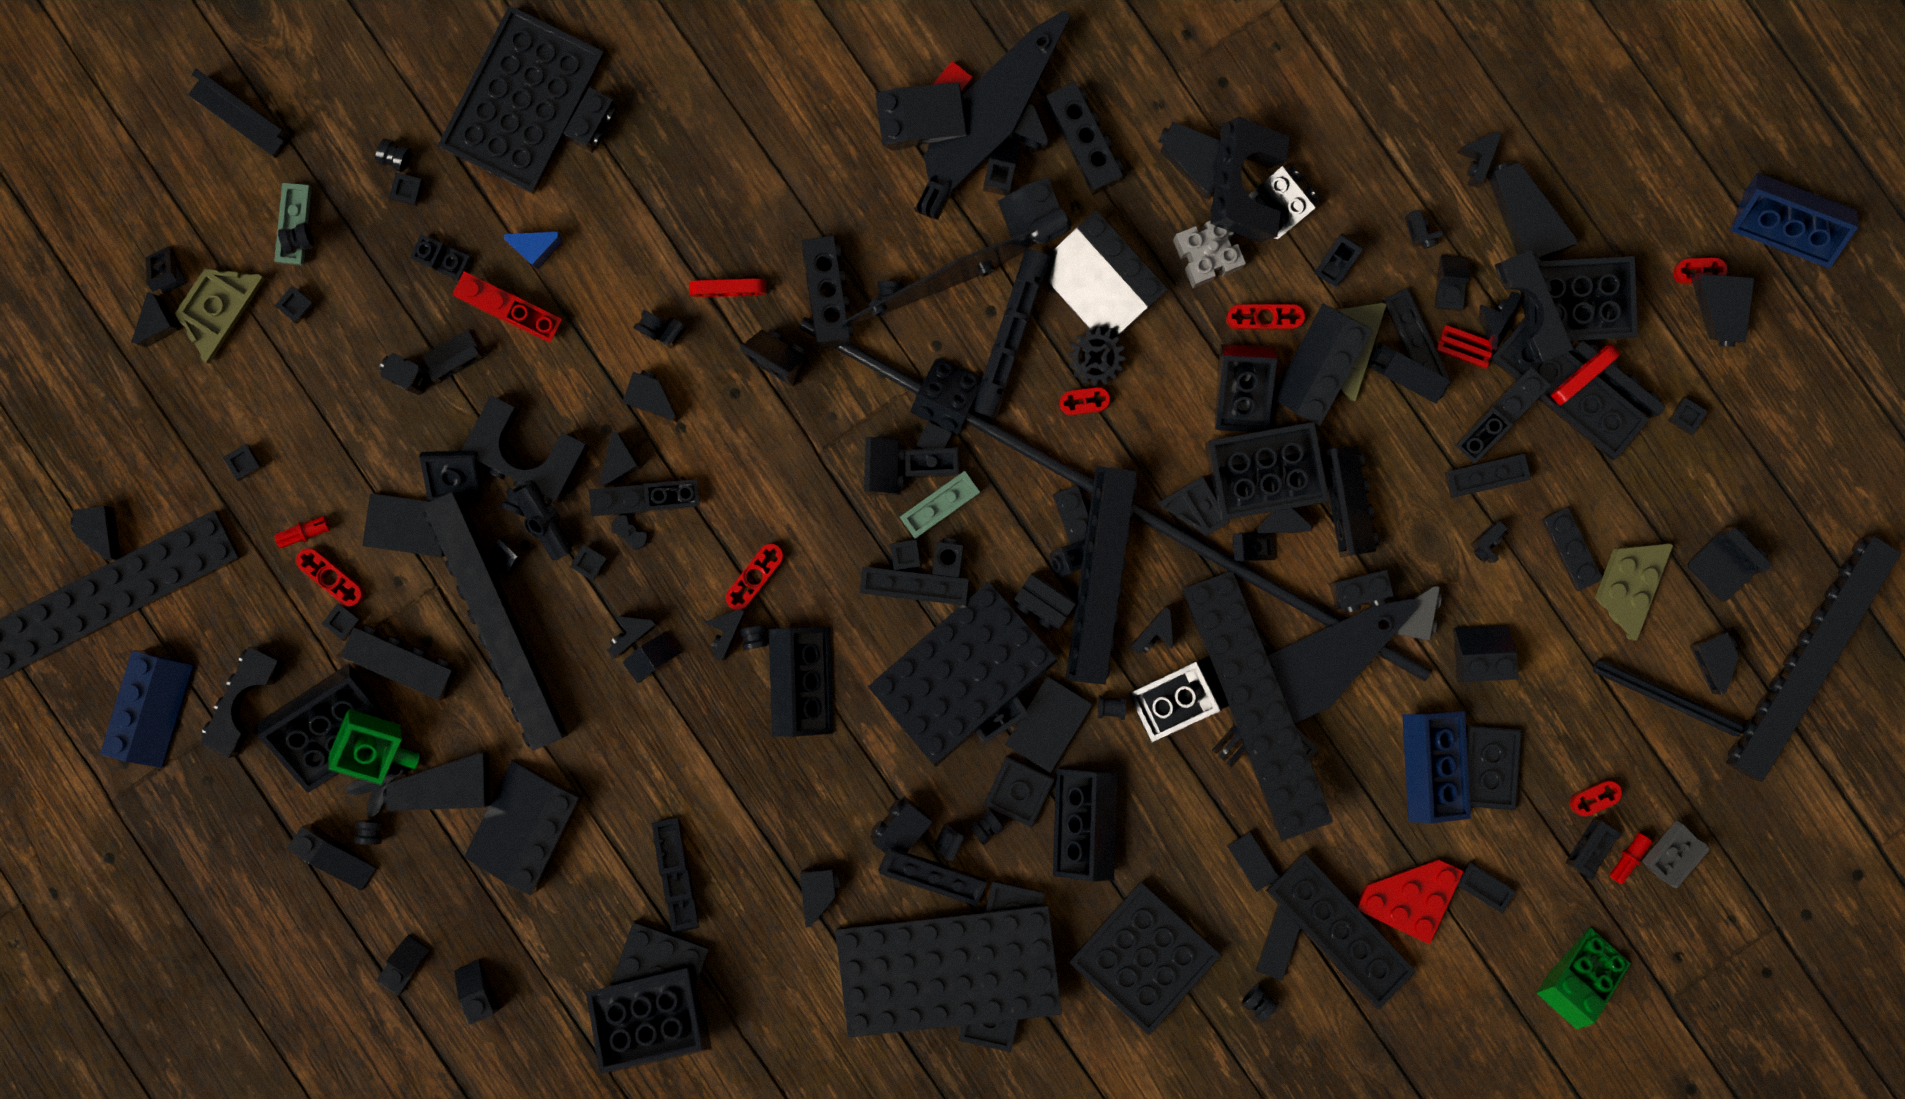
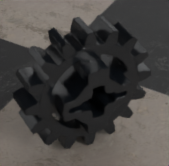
M1097 328L1095 334H1092L1091 330L1087 329V337L1084 338L1078 334L1077 339L1079 343L1070 344L1075 351L1068 354V357L1074 358V362L1069 367L1077 368L1074 376L1077 377L1082 374L1084 376L1083 383L1092 379L1093 386H1097L1098 380L1101 379L1103 384L1106 385L1108 384V376L1115 380L1117 375L1114 371L1123 370L1119 361L1126 360L1125 356L1120 355V351L1124 350L1125 347L1117 346L1116 343L1120 338L1115 337L1111 339L1110 330L1103 335L1101 334V328ZM1101 339L1106 341V343L1099 346L1094 345L1090 340ZM1081 348L1085 351V361L1082 364L1079 359ZM1106 348V351L1101 356L1102 363L1096 361L1088 365L1093 357L1092 350L1097 353ZM1112 349L1115 355L1113 366L1108 361L1109 352ZM1091 368H1099L1104 373L1096 375L1087 371Z

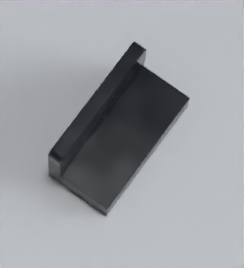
M464 331L423 355V359L429 368V371H427L433 382L438 384L484 358L469 331Z

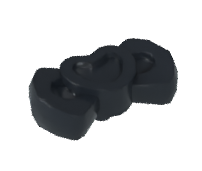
M620 515L613 520L611 525L612 532L624 538L625 542L630 544L632 550H639L646 545L648 533L638 531L636 526L630 525L628 515Z

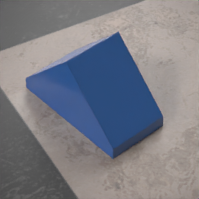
M558 232L504 234V239L536 269L563 242L562 236Z

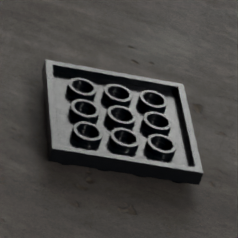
M1139 882L1073 955L1069 963L1144 1032L1150 1035L1217 961L1221 954L1142 882Z

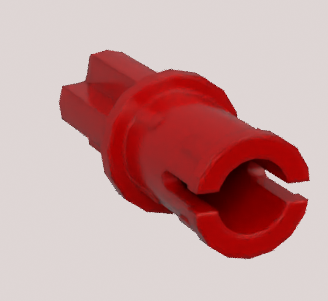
M323 515L303 524L298 522L297 526L275 534V541L279 548H285L301 541L306 543L309 541V538L330 532L331 530L330 526H327L329 523L326 517Z
M1637 833L1627 850L1621 852L1623 856L1610 873V877L1615 882L1624 884L1635 866H1640L1641 863L1639 861L1653 842L1644 835Z

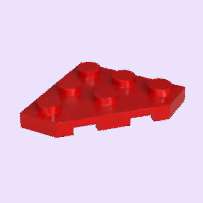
M1438 859L1429 861L1424 865L1410 868L1385 879L1366 884L1356 908L1366 915L1430 944L1464 871Z

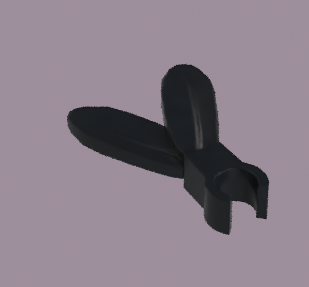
M392 762L382 785L362 779L351 783L346 788V793L354 796L372 791L367 804V815L370 818L375 817L381 811L384 804L383 791L387 789V784L406 772V769H401L399 774L395 773L393 767L396 763Z

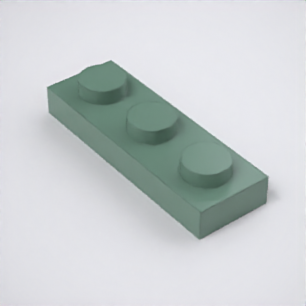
M282 183L278 230L285 227L292 229L297 224L306 222L308 225L311 186ZM277 230L274 262L304 266L305 250L298 249L296 253L286 255L281 247Z
M964 471L900 516V519L916 539L977 496L980 491Z

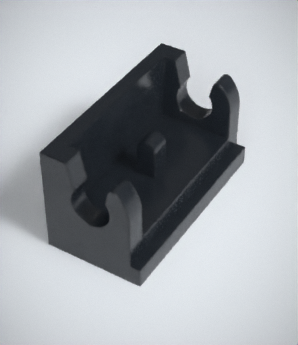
M1593 818L1565 864L1588 879L1593 880L1596 876V870L1616 839H1620L1622 834L1602 820Z

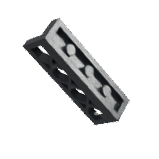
M196 68L191 75L197 78L198 82L188 95L276 159L291 137Z

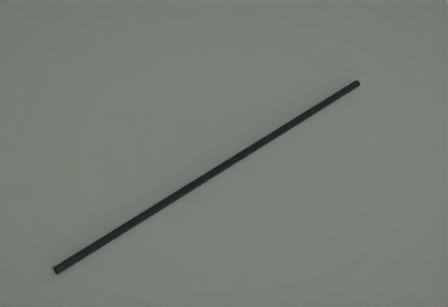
M804 317L799 329L815 337L813 321ZM851 342L847 346L833 347L916 395L922 385V382ZM969 409L964 422L1092 494L1094 479ZM1132 501L1134 509L1132 517L1224 569L1233 571L1238 577L1327 627L1343 621ZM1385 645L1377 654L1423 681H1426L1431 673L1429 668L1388 645Z

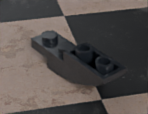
M1529 367L1480 416L1455 446L1476 464L1551 385L1532 367Z
M697 479L588 490L591 517L657 512L700 506Z

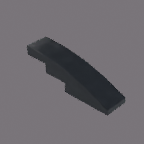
M679 818L652 823L658 869L659 875L662 877L665 903L668 905L671 931L677 933L700 928Z

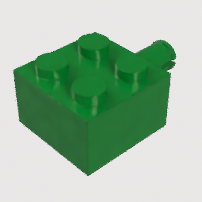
M348 709L329 753V770L382 785L392 762L415 769L419 762L420 753L398 747L402 739L400 724Z

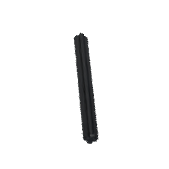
M1598 659L1593 666L1594 673L1730 735L1738 737L1742 733L1744 728L1742 723L1611 663Z

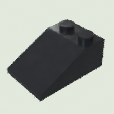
M959 82L902 87L875 93L882 145L891 151L967 136Z
M761 329L742 344L740 351L748 361L791 387L794 386L809 361L808 357L804 355L806 350L794 343L791 346L782 342L784 337L771 329L768 333Z
M1221 344L1217 378L1215 430L1242 432L1269 430L1277 365L1274 347Z
M1207 657L1129 694L1152 742L1228 707Z

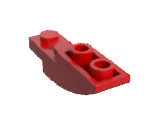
M465 271L452 296L549 343H551L562 320Z

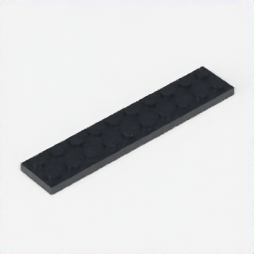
M214 510L1 618L0 679H4L240 559L241 557L218 511Z
M1233 571L1183 588L1182 592L1281 842L1333 823V818Z

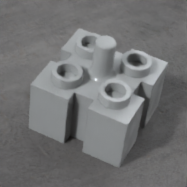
M1208 221L1203 226V231L1198 232L1195 226L1175 235L1173 242L1180 259L1187 257L1189 261L1185 271L1192 288L1211 282L1218 271H1220L1223 277L1244 267L1246 263L1238 244L1231 246L1229 241L1234 234L1233 232L1211 225L1210 221Z

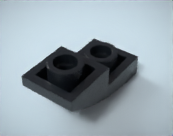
M422 234L410 259L458 281L464 271L468 272L474 260L472 257Z

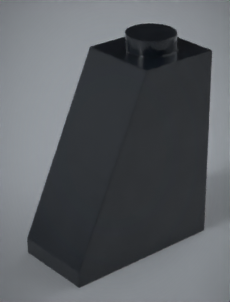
M1172 121L1169 129L1164 127L1158 142L1163 144L1160 152L1203 198L1208 200L1214 189L1218 165L1217 156L1221 141Z
M1692 273L1691 281L1709 339L1718 340L1719 346L1735 347L1736 342L1746 343L1754 278Z
M1378 343L1367 364V367L1435 404L1444 397L1448 389L1447 385L1450 380L1381 343Z

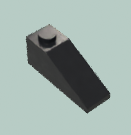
M312 823L301 826L287 847L289 851L308 864L359 890L364 889L377 869L376 866Z

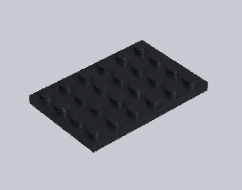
M509 5L437 146L534 195L564 136L563 133L581 103L605 53Z
M987 582L966 601V606L961 605L874 680L868 688L929 761L937 767L1058 660L997 590Z

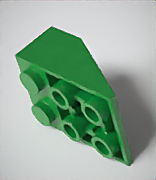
M1590 927L1548 973L1536 994L1577 1030L1596 1023L1631 963Z

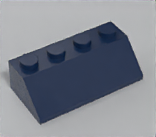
M1756 173L1742 196L1731 226V232L1830 269L1858 228L1857 210Z
M132 650L100 754L124 762L163 768L195 665L145 650Z
M1465 711L1402 714L1408 822L1431 824L1471 819Z

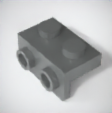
M1675 821L1642 862L1660 880L1676 889L1707 854L1710 847L1698 840L1683 824Z

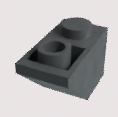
M1428 587L1411 598L1417 602L1418 608L1395 635L1420 640H1430V636H1434L1437 627V621L1434 620L1435 609H1439L1442 595L1439 594L1440 587Z

